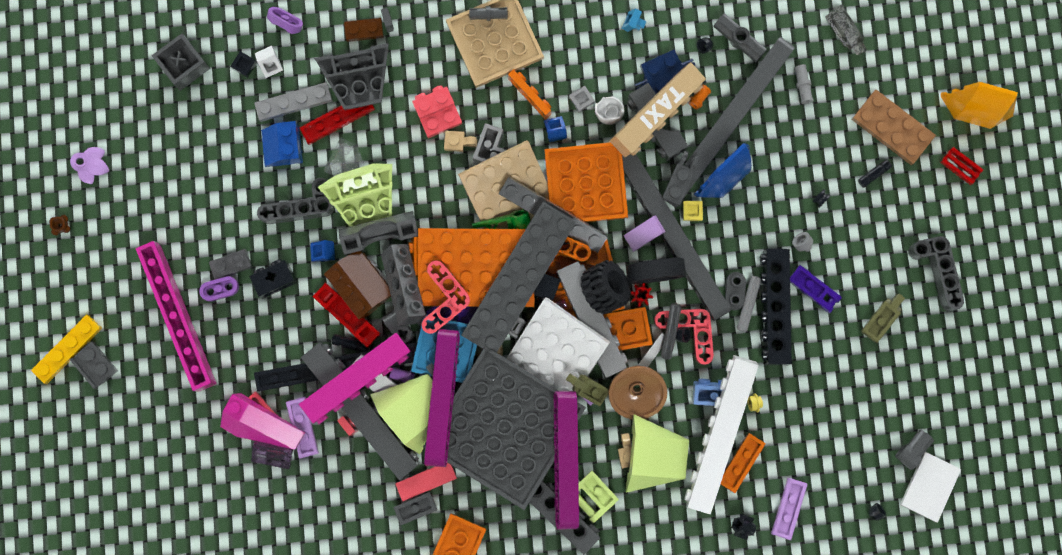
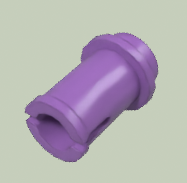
M393 366L389 377L405 383L408 380L414 379L415 374L411 370L408 372Z

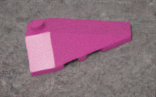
M242 393L232 394L222 413L220 427L236 437L295 450L305 434L301 429Z

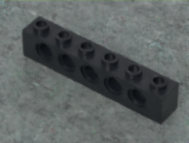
M765 249L763 254L760 255V265H763V273H761L760 278L764 291L761 292V303H764V311H761V322H764L761 340L764 342V349H762L761 356L762 361H765V365L788 366L792 365L790 249ZM772 264L778 267V274L771 271L770 266ZM772 283L778 285V293H774L771 290ZM772 302L779 305L778 312H774L771 309ZM773 321L779 323V331L772 329L771 324ZM774 340L778 341L780 344V349L778 351L772 348V342Z

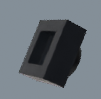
M240 51L230 67L248 78L258 62Z

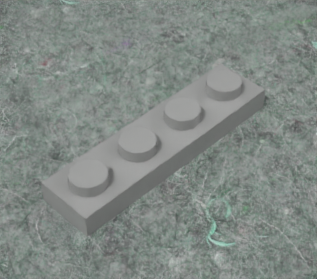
M325 82L258 101L254 104L259 121L263 122L330 103L333 100L328 83Z

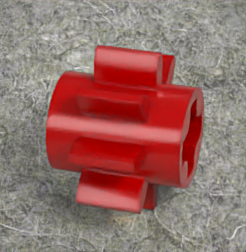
M645 283L639 288L637 285H634L636 291H631V295H633L631 303L636 301L638 307L641 306V303L648 306L647 299H653V296L649 295L652 288H645ZM639 292L646 294L644 300L643 298H637Z

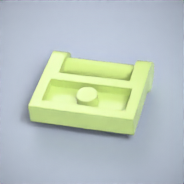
M592 470L579 482V490L583 489L600 508L595 512L579 494V506L590 517L589 520L595 523L619 499Z

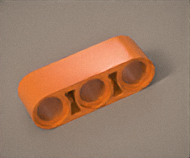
M569 237L566 238L565 242L569 244L570 248L566 251L560 249L557 253L580 264L586 263L591 255L590 248L587 245ZM581 249L585 250L587 256L579 258L576 252Z

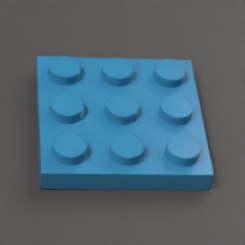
M436 317L433 321H429L428 319L426 321L427 325L425 327L427 329H435L434 324L437 321H439L440 324H442L444 321L439 319V317ZM450 320L440 329L458 330L460 332L456 382L463 383L472 368L477 345L461 336L468 324ZM421 325L411 372L424 375L429 374L431 376L426 366L430 363H433V365L435 363L438 331L432 334L426 333Z

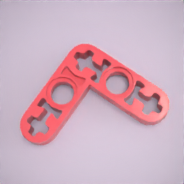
M440 261L431 262L428 265L427 272L448 299L422 321V329L429 334L438 331L465 309L470 302L467 292ZM433 264L442 267L440 268L442 274L445 272L448 274L440 282L437 281V278H440L437 273H431L433 270L431 266ZM446 279L453 280L454 288L452 290L444 289L443 282ZM457 287H459L461 290L457 293L460 296H466V303L464 305L461 303H456L458 299L455 295H453V297L449 295L450 293L454 292L457 289ZM449 307L452 311L451 316L448 318L442 317L440 314L441 308ZM437 313L439 319L444 322L440 324L437 321L434 324L435 329H427L425 327L427 325L426 321L428 319L433 321L436 318L433 314Z
M705 309L681 310L680 314L686 315L687 322L683 325L678 323V328L693 327L695 359L701 365L709 364L714 356L709 312ZM662 311L654 317V324L659 329H666L667 322L663 326L661 322H658V319L661 318V315L668 319L669 311ZM690 313H693L692 317H697L699 313H702V316H706V319L703 320V323H700V320H693V324H690ZM699 332H705L708 335L706 342L698 340L697 335ZM709 344V348H705V353L709 354V358L705 362L703 358L699 357L703 350L702 348L698 349V345L704 346Z

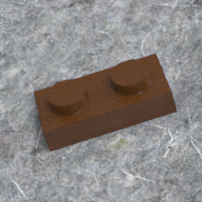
M381 18L344 22L347 42L384 38Z

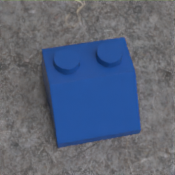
M296 121L275 123L261 130L265 167L303 163L300 127Z

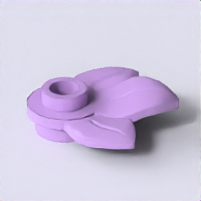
M88 148L84 153H76L70 159L72 168L78 171L80 180L85 183L93 184L94 175L98 176L109 172L108 166L101 160L105 154V150L101 148ZM78 159L84 160L82 165H78L76 162Z

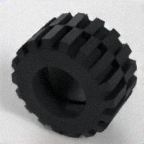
M605 260L583 272V276H581L582 293L587 303L596 312L608 314L627 305L628 301H630V283L618 264Z

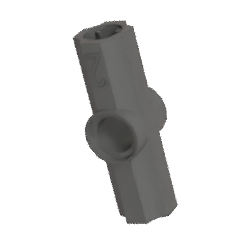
M725 13L713 26L730 41L734 48L740 49L755 63L767 50L750 35L747 28L740 27ZM736 35L743 36L744 41H739Z

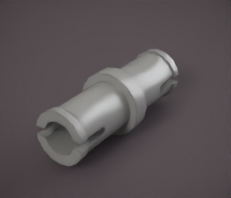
M798 65L794 67L797 78L796 87L800 92L801 104H809L814 101L810 88L812 83L808 79L806 65Z

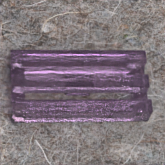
M255 441L251 462L290 469L293 449ZM257 454H258V455H263V456H267L268 458H264V457H260V456H256V455H257ZM274 458L286 460V462L274 460Z

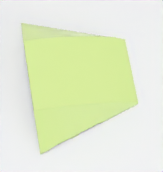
M370 164L337 174L318 186L319 190L325 194L349 227L392 216V164Z
M429 374L370 394L379 415L402 443L418 454L424 449L423 446L427 439L433 382Z
M633 414L631 432L633 437L626 493L686 479L689 439Z

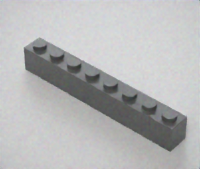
M320 342L304 354L301 359L324 386L342 373L346 367L339 358L336 360L333 357V350L327 343L323 344ZM364 389L359 390L361 392L360 395L352 401L348 398L343 402L345 406L342 407V410L395 476L401 480L418 466L419 462L417 460L419 457L413 450L409 451L379 415L375 404L372 405L368 400L370 398L368 393Z

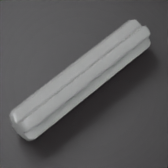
M752 276L750 278L745 302L737 325V330L746 332L748 330L761 283V278Z

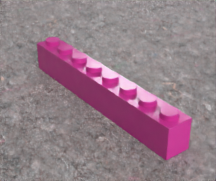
M152 241L135 248L192 390L200 392L216 385V380L161 245Z

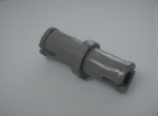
M486 6V8H469L470 20L486 19L487 21H491V19H508V8H491V6Z

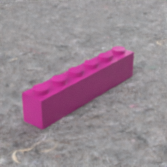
M397 333L393 334L299 403V406L313 424L316 422L321 424L329 418L326 414L334 410V412H337L345 406L343 403L345 400L350 398L352 401L361 394L359 390L364 386L369 388L377 382L375 378L380 374L384 377L393 370L391 366L398 362L400 365L409 358L407 354L410 353V350Z

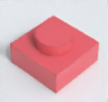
M342 416L337 420L349 436H353L358 432L354 423L347 416Z

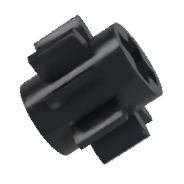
M744 514L734 518L731 526L735 531L734 536L748 540V536H754L757 527L753 522L754 518Z

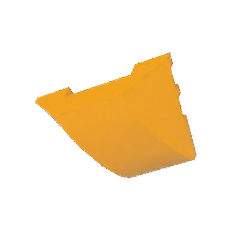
M977 82L964 86L963 90L952 89L950 94L942 92L941 98L954 119L991 129L1013 117L1018 92Z

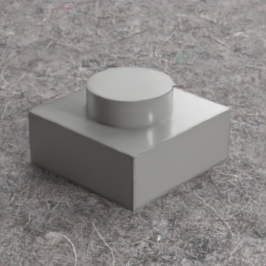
M585 86L569 95V99L578 113L595 103Z

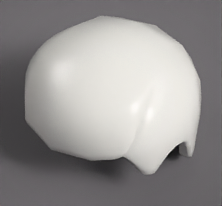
M613 96L603 97L599 103L595 104V114L600 122L612 125L623 117L624 105L620 99Z

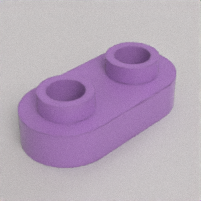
M271 7L268 10L267 19L272 24L278 25L290 34L301 32L302 20L278 7Z
M227 276L204 283L200 287L199 293L204 300L212 302L235 295L239 290V283L236 279ZM228 284H232L231 290H227ZM210 289L214 290L213 295L208 294Z

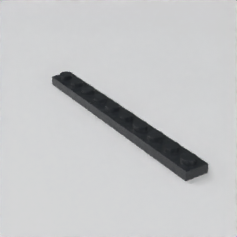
M418 342L405 344L410 350V353L407 354L409 358L400 365L413 363ZM370 351L335 357V359L339 358L346 367L344 370H346L361 354L365 356ZM305 363L254 373L257 392L318 381L317 377Z

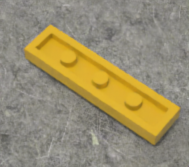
M85 315L31 371L44 384H48L102 327L89 315Z

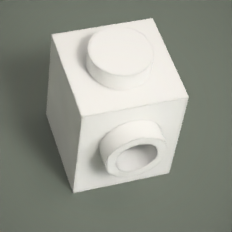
M272 46L255 53L257 62L266 78L283 71Z

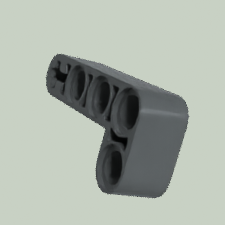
M317 178L313 181V198L261 205L257 210L258 218L265 224H277L330 216L334 211V206H332L323 192H318V186L327 180ZM322 203H328V208L324 211H321L320 205ZM309 205V211L301 213V208ZM285 208H290L289 215L283 216L282 211ZM267 211H269V212L271 213V214H268V218H266V217L264 216V215L267 214Z
M939 236L920 240L912 244L908 249L909 256L912 259L929 258L942 308L945 311L960 309L964 305V297L949 240L946 237ZM936 242L941 245V251L936 249ZM917 246L923 249L922 255L917 252ZM941 260L944 261L946 264L945 269L941 268L940 266ZM945 279L950 281V288L945 285ZM950 300H954L955 304H951Z

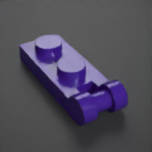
M801 265L790 276V283L827 313H831L835 303H839L842 299L839 294ZM825 295H828L830 298L827 302L823 299Z

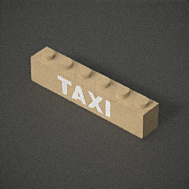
M690 62L609 141L624 157L630 154L634 156L640 151V145L643 142L646 144L654 136L652 133L655 130L659 131L665 126V120L668 117L671 119L677 114V108L680 105L684 106L691 99L689 96L692 93L696 94L703 87L701 84L706 78Z

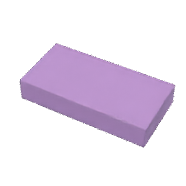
M655 215L626 233L624 237L634 252L665 233V230Z

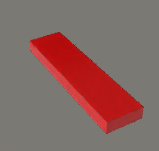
M341 105L301 126L299 129L308 145H311L375 109L373 105L344 110Z

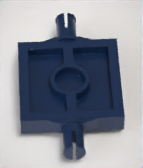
M675 49L640 65L644 74V80L634 84L637 90L649 83L655 94H657L683 67L694 60L691 58L682 63Z

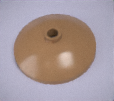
M633 366L622 370L613 378L609 386V400L613 409L621 416L633 419V414L646 419L658 413L664 406L667 399V386L663 377L655 370L644 366Z

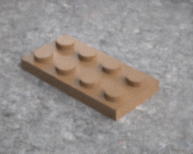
M876 89L851 119L910 165L916 162L936 136Z

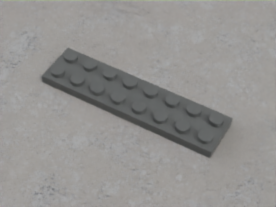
M544 201L542 202L461 336L483 349L486 346L497 353L576 224L575 220Z

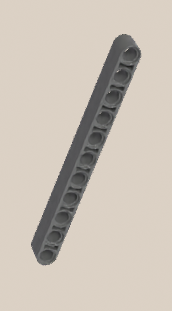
M779 37L684 165L690 168L693 158L699 156L694 169V175L684 197L795 49V46L782 37ZM668 202V203L671 204L673 207H675V208L678 207L677 205H674V204Z
M630 154L627 157L622 155L625 179L649 218L657 216L665 230V233L660 236L674 258H684L686 279L705 310L709 312L710 318L715 321L729 313L731 309L665 200L662 199L660 192L636 154L634 156Z

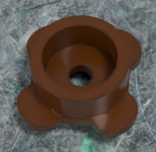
M66 215L52 217L49 220L53 235L57 236L59 233H68L71 228L68 226V217Z

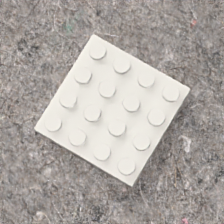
M546 297L506 359L558 391H573V385L566 380L568 375L571 373L579 378L582 374L588 377L610 344V341Z

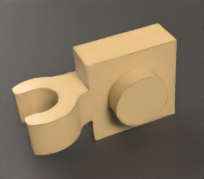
M445 131L444 150L464 152V146L477 147V137H465V133L459 131Z
M629 433L620 434L623 448H618L621 468L630 467L632 447Z

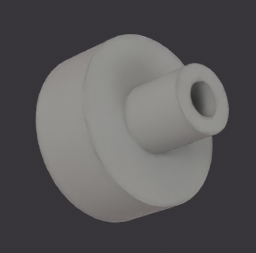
M802 232L794 237L792 244L797 251L808 252L812 249L813 239L809 233Z

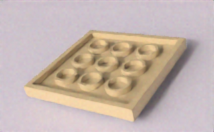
M491 0L474 7H507L508 19H491V21L486 19L470 20L469 10L446 19L447 26L475 88L508 75L513 69L517 71L544 59V55L518 0Z
M527 140L458 174L480 221L509 215L516 210L523 209L499 195V191L508 177L513 178L549 200L548 183ZM529 213L530 219L532 220L534 215ZM507 221L498 223L496 228L507 229Z

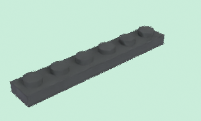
M511 177L507 178L499 191V195L535 215L544 201L575 220L576 224L568 236L587 245L596 253L599 252L608 238V235Z

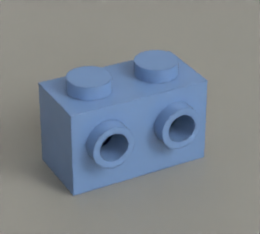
M703 378L694 381L692 396L694 405L714 406L716 398L720 397L722 393L720 389L722 380H718V383L710 382V379Z

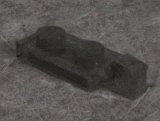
M839 5L825 16L844 47H847L849 50L853 49L857 56L867 51L862 42L864 38L843 5Z

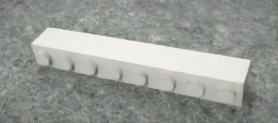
M733 355L732 360H728L726 366L728 374L726 378L722 379L720 385L722 393L720 397L716 398L714 408H716L715 415L710 416L708 423L710 430L708 434L704 435L702 441L704 449L697 456L696 464H698L697 471L693 470L690 482L693 483L691 489H687L684 500L687 501L688 508L711 515L759 365L756 361Z

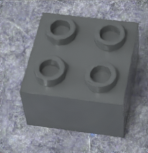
M183 33L152 55L167 77L180 91L210 69Z

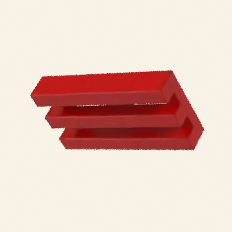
M954 147L948 151L940 162L969 185H972L984 170ZM950 159V160H951L952 162H954L958 167H960L962 170H964V171H966L968 174H970V175L972 176V178H970L969 176H967L965 173H963L961 170H959L957 167H955L953 164H951V163H950L949 161H947V160Z

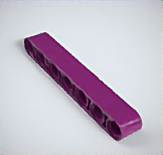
M438 330L424 459L425 466L446 467L460 342V332L458 330Z
M575 391L554 392L555 523L557 530L578 529L577 394Z

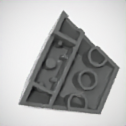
M389 43L372 46L366 50L314 58L344 110L382 103Z

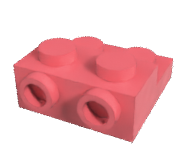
M437 86L432 89V93L428 95L425 93L415 96V100L412 101L428 138L462 124L447 87Z

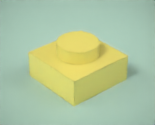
M683 201V221H702L703 201Z

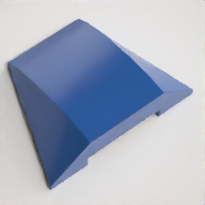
M743 143L709 176L707 181L694 195L696 197L723 198L751 171L750 146Z

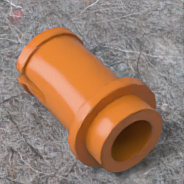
M702 85L703 87L693 97H690L689 105L692 108H701L703 106L702 103L711 93V90L706 85Z

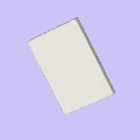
M925 452L921 456L922 460L915 469L900 505L938 523L961 469Z

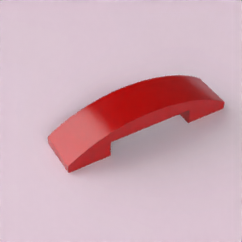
M324 283L312 296L367 348L381 334L365 318L358 319L343 298L327 283Z

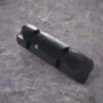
M884 160L858 179V183L862 188H865L891 169L892 164L889 160Z
M334 334L332 337L333 345H342L344 348L359 350L360 352H367L369 350V347L367 348L357 339L346 336L343 338L342 335Z

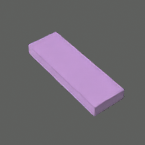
M306 397L286 402L291 424L305 432L297 446L299 459L319 454L312 422L299 406V403L304 401Z
M787 477L771 534L788 540L792 539L807 483Z

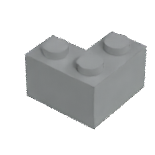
M485 123L473 156L474 164L477 165L506 151L499 148L504 135L503 129Z

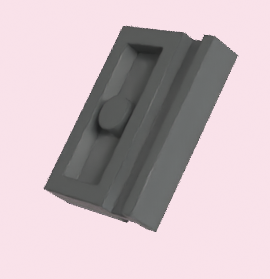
M90 342L74 358L70 359L93 389L99 388L101 384L118 372L95 342Z

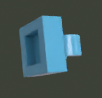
M636 8L629 11L621 29L627 32L633 29H644L646 21L640 18L642 12Z

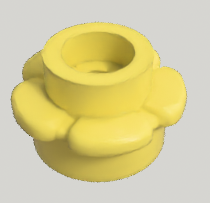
M755 393L748 397L749 410L758 413L760 411L759 408L763 407L761 396Z

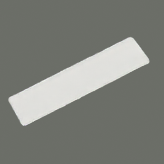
M663 333L660 334L637 366L648 367L663 347L665 336Z

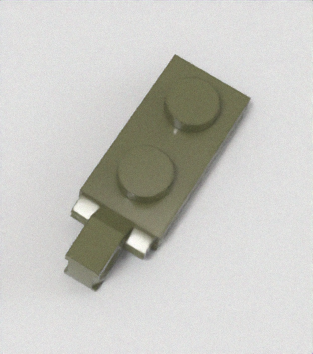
M896 294L892 300L887 298L862 328L861 332L873 342L878 343L901 314L900 311L902 309L899 305L905 298L901 294Z
M570 373L566 378L573 385L572 390L576 394L598 406L602 405L609 393L607 387L586 375L581 374L578 378Z

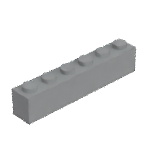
M575 262L558 270L556 273L561 280V284L577 319L610 341V344L597 362L604 378H607L626 369L628 360L624 352L620 353L617 347L620 346L617 336H612L610 332L612 326L608 317L604 318L603 314L592 309L585 300L586 298L581 288V276H583V272L586 269L583 264L580 265L579 262Z

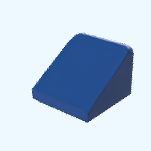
M562 116L544 120L549 142L567 138Z
M323 240L310 243L311 262L335 260L333 241Z

